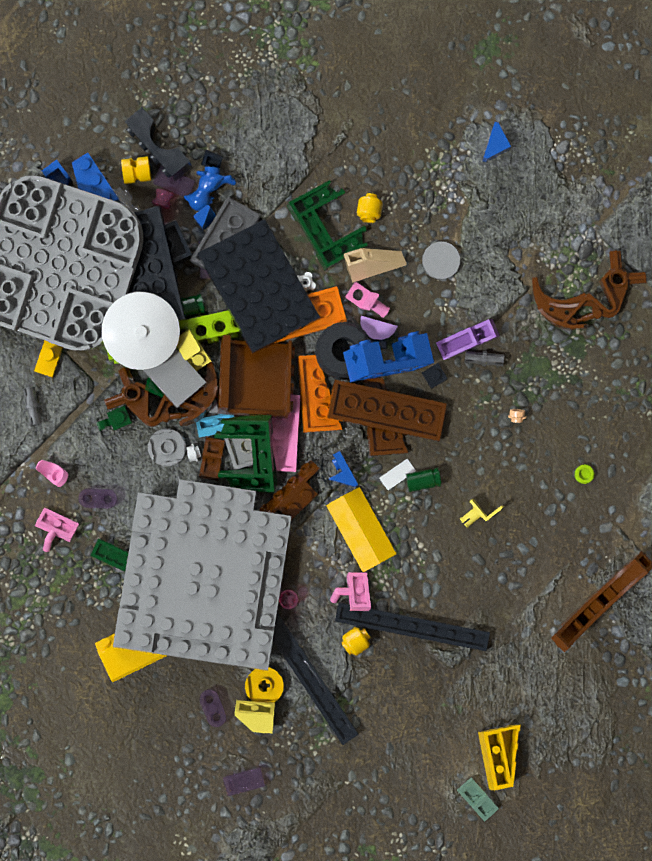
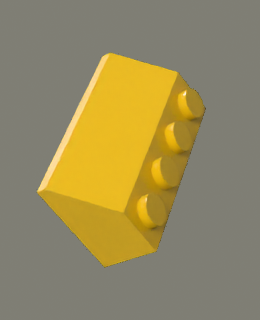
M115 634L95 643L98 654L112 683L166 657V655L114 648Z

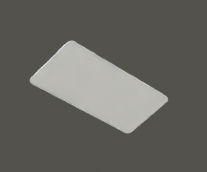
M406 459L381 476L380 480L386 489L389 490L404 480L406 473H412L416 470L409 460Z

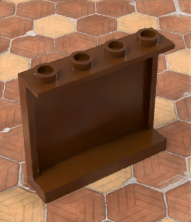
M223 335L220 352L218 414L241 416L272 415V418L287 419L289 413L293 412V401H290V394L293 395L294 383H291V376H294V365H291V358L294 359L295 347H292V340H289L288 344L273 343L252 354L246 341L231 340V335Z

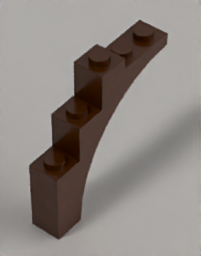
M641 551L614 573L602 587L594 592L583 605L561 624L562 626L551 637L555 644L563 652H566L611 605L652 569V561Z

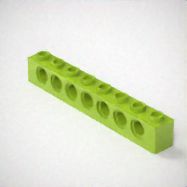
M229 311L178 321L180 331L190 329L199 343L208 341V344L215 343L223 335H231V339L238 337L237 334H241L240 330L233 325L234 320ZM219 322L224 323L226 326L222 332L215 330V325ZM198 327H205L207 329L206 334L203 336L197 335L196 330ZM108 353L110 362L114 361V364H120Z

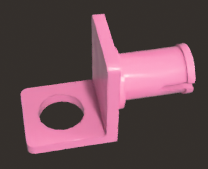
M357 282L352 285L346 295V299L362 310L369 311L372 309L383 318L389 312L390 308L377 300L379 297L378 293L370 292ZM357 289H360L363 293V297L360 300L353 298V292Z

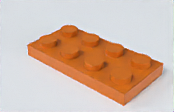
M338 287L307 294L320 319L275 343L323 331L335 323L347 322Z

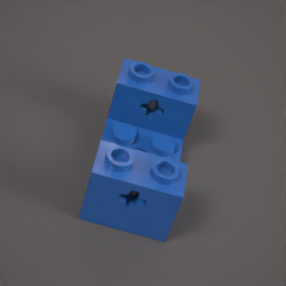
M419 331L409 333L408 336L399 337L398 342L392 344L395 361H392V359L383 361L379 341L371 343V340L361 341L359 344L349 346L350 350L343 352L350 382L411 372L434 363L427 333L419 334Z

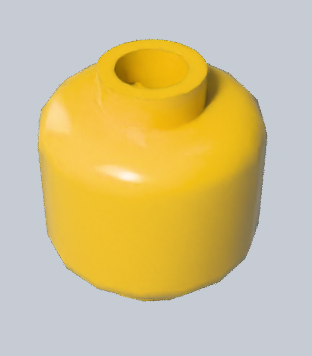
M367 193L366 196L358 200L357 216L363 222L374 223L375 220L381 217L382 201L377 198L376 194Z
M354 627L342 636L343 642L341 644L349 655L357 656L369 648L370 643L368 640L370 636L365 629L360 630L358 627Z

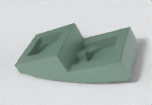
M472 777L457 789L484 822L499 809Z

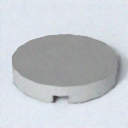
M436 242L425 250L422 265L430 277L445 280L457 272L460 265V256L452 244Z
M161 429L156 431L150 438L148 452L156 464L163 467H171L178 464L184 458L186 443L183 436L177 431Z

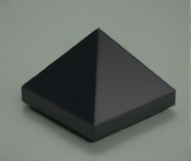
M205 150L201 165L220 168L223 156Z

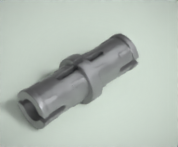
M466 351L465 363L482 364V366H503L504 354L487 353V351H483V353Z
M35 387L24 388L25 410L28 412L30 427L42 425L39 411L40 403L37 401Z

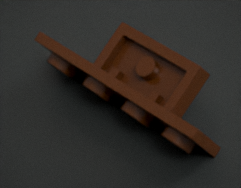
M311 460L305 463L300 471L291 477L287 484L281 490H278L273 495V498L264 504L259 511L275 513L279 509L284 515L291 516L292 520L317 495L306 481L320 468Z

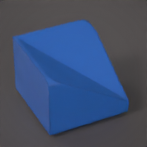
M206 205L194 215V220L204 230L212 224L216 215L211 207Z

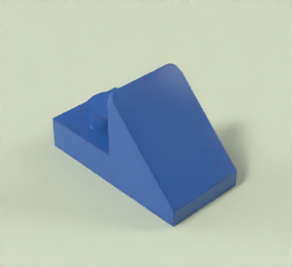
M341 452L333 454L334 459L332 462L336 470L340 469L342 472L329 478V480L354 488L357 487L358 483Z

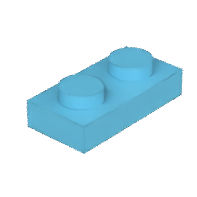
M219 414L202 418L196 422L199 438L214 435L216 431L221 432L224 424L220 423L223 418H232L234 415Z

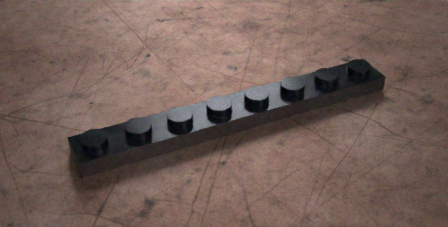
M338 603L335 622L481 651H487L490 632L374 609L369 611H350V605Z
M277 612L273 634L274 643L341 744L344 745L359 734Z

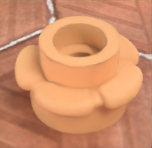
M511 409L508 418H511V422L522 423L523 419H526L527 416H525V410Z

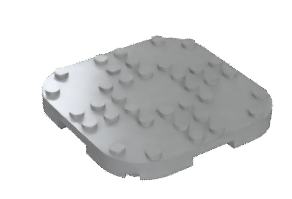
M39 176L21 177L19 180L7 185L0 194V326L71 350L86 351L103 345L102 323L104 316L117 299L128 294L143 247V230L135 213L122 203Z

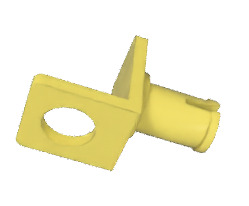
M472 499L470 503L473 505V509L461 517L460 520L463 523L470 518L464 524L468 528L480 517L485 521L489 520L504 506L501 505L487 516L477 502Z

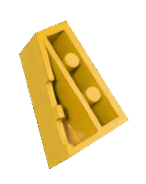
M510 725L478 732L489 790L513 787L520 725Z

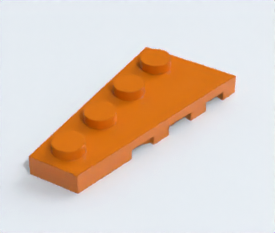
M316 355L298 356L303 433L342 430L339 420L327 418L331 394L327 387L323 370L317 362Z

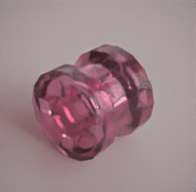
M157 188L155 191L156 197L152 200V204L164 209H170V200L173 199L174 194Z
M285 590L279 596V603L285 609H292L298 603V596L292 590Z

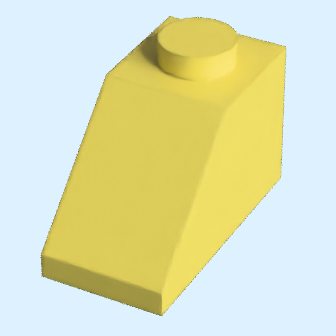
M236 700L235 716L252 732L272 734L275 703Z

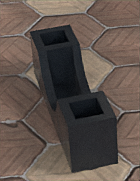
M143 107L124 121L128 127L126 131L132 138L137 137L139 140L138 145L144 152L148 150L151 153L149 157L156 165L160 164L163 167L161 171L168 179L172 177L174 181H177L192 168L190 161L179 148L165 150L154 144L153 135L157 125Z

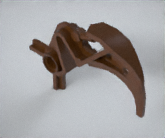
M621 251L609 252L611 270H608L599 283L611 306V310L603 306L590 293L587 295L583 293L567 300L550 298L541 291L537 277H532L533 295L538 311L552 325L569 331L587 329V324H577L578 322L600 319L602 316L605 318L616 316L620 310L628 285L646 283V273H627L625 269H622ZM614 275L620 276L622 283L615 284L612 277ZM580 307H592V313L583 315L578 319L572 317Z
M212 362L206 364L207 375L204 379L206 384L180 405V407L189 410L187 413L169 414L168 408L174 406V404L164 394L154 417L150 418V392L145 390L146 385L134 382L128 367L118 370L124 386L121 390L122 393L104 399L108 410L126 404L145 425L150 427L174 419H182L179 421L180 426H188L201 420L210 411L215 402L218 392L215 369ZM131 392H137L136 398L131 399L128 397Z

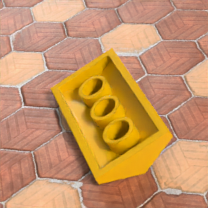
M360 487L326 505L362 572L396 555L394 548Z

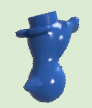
M205 167V171L196 172L197 175L201 176L197 190L184 196V198L189 202L192 209L200 211L206 205L212 203L214 197L209 196L211 192L217 190L222 184L235 185L236 180L231 175H219L220 168Z

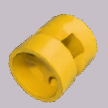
M148 156L138 157L136 161L132 158L121 159L124 184L135 183L136 180L140 182L151 181Z

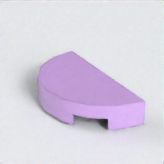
M361 316L360 325L369 338L373 340L389 338L398 327Z

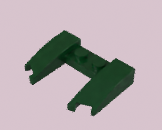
M330 180L287 204L296 222L298 221L314 248L315 255L324 271L345 260V253L367 247V243H362V233L366 232L365 226L333 242L318 217L317 210L346 193L342 188L337 192L329 187Z
M272 415L223 418L220 423L224 424L221 432L216 431L214 437L251 439L253 468L219 471L218 477L220 479L226 477L230 483L228 487L256 492H274L277 487V475L273 461Z

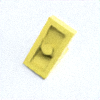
M190 329L179 335L177 348L184 360H187L196 371L211 362V358Z

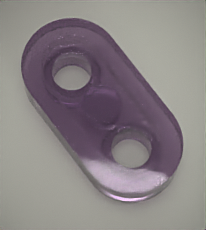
M84 489L80 492L78 500L85 508L110 509L116 505L117 495L109 489ZM87 495L92 496L91 502H86L85 497ZM106 496L111 497V501L109 503H106L104 500Z
M211 689L202 692L200 704L208 723L213 727L222 726L226 721V713L219 695ZM208 695L212 696L213 702L208 703L206 697ZM216 713L221 717L218 721L213 719V715Z

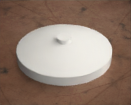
M133 292L120 297L109 307L103 319L102 338L108 353L118 363L131 369L144 370L162 364L172 355L179 341L180 327L176 313L163 298L152 293Z

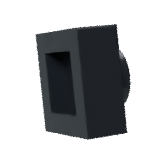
M438 363L421 373L431 389L448 379Z

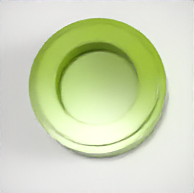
M580 465L576 468L574 476L577 482L587 484L593 480L594 471L589 465Z

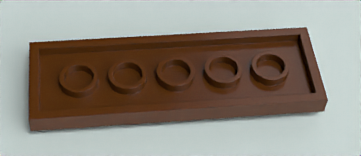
M334 380L327 418L440 441L447 403Z

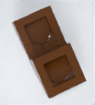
M206 437L199 478L218 481V472L221 467L225 440Z

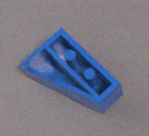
M88 152L72 162L78 189L121 203Z

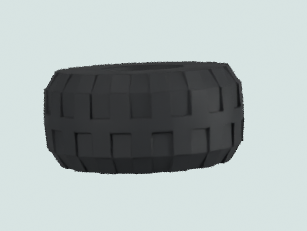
M349 322L335 323L327 327L320 334L315 348L316 359L320 368L327 375L335 379L349 380L346 362L337 360L332 354V348L341 340L349 341L355 345L361 341L370 340V338L356 324Z

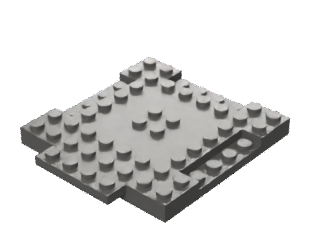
M180 479L177 498L138 493L113 647L268 671L291 516L253 510L256 491Z

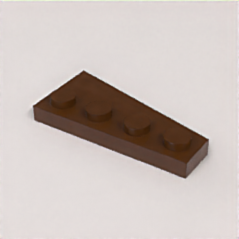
M383 378L363 380V386L387 391ZM367 427L369 456L408 453L402 439V434Z

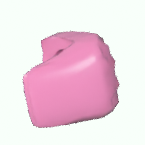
M41 460L36 466L38 472L58 487H62L68 479V473L53 462Z

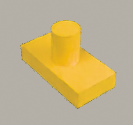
M44 341L34 371L53 378L63 347Z

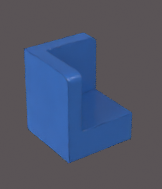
M57 159L42 170L47 179L65 185L72 181Z

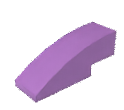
M488 319L436 342L443 360H446L498 338L500 335L493 319Z

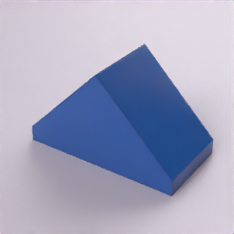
M495 122L483 162H487L509 151L511 148L498 122Z

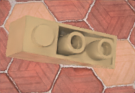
M361 248L344 254L352 283L407 265L401 251Z

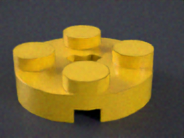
M268 667V671L254 669L248 675L245 682L246 694L254 702L275 703L280 698L284 689L281 675ZM263 680H266V683L270 684V687L267 688L266 692H263V689L259 688V685L262 684Z

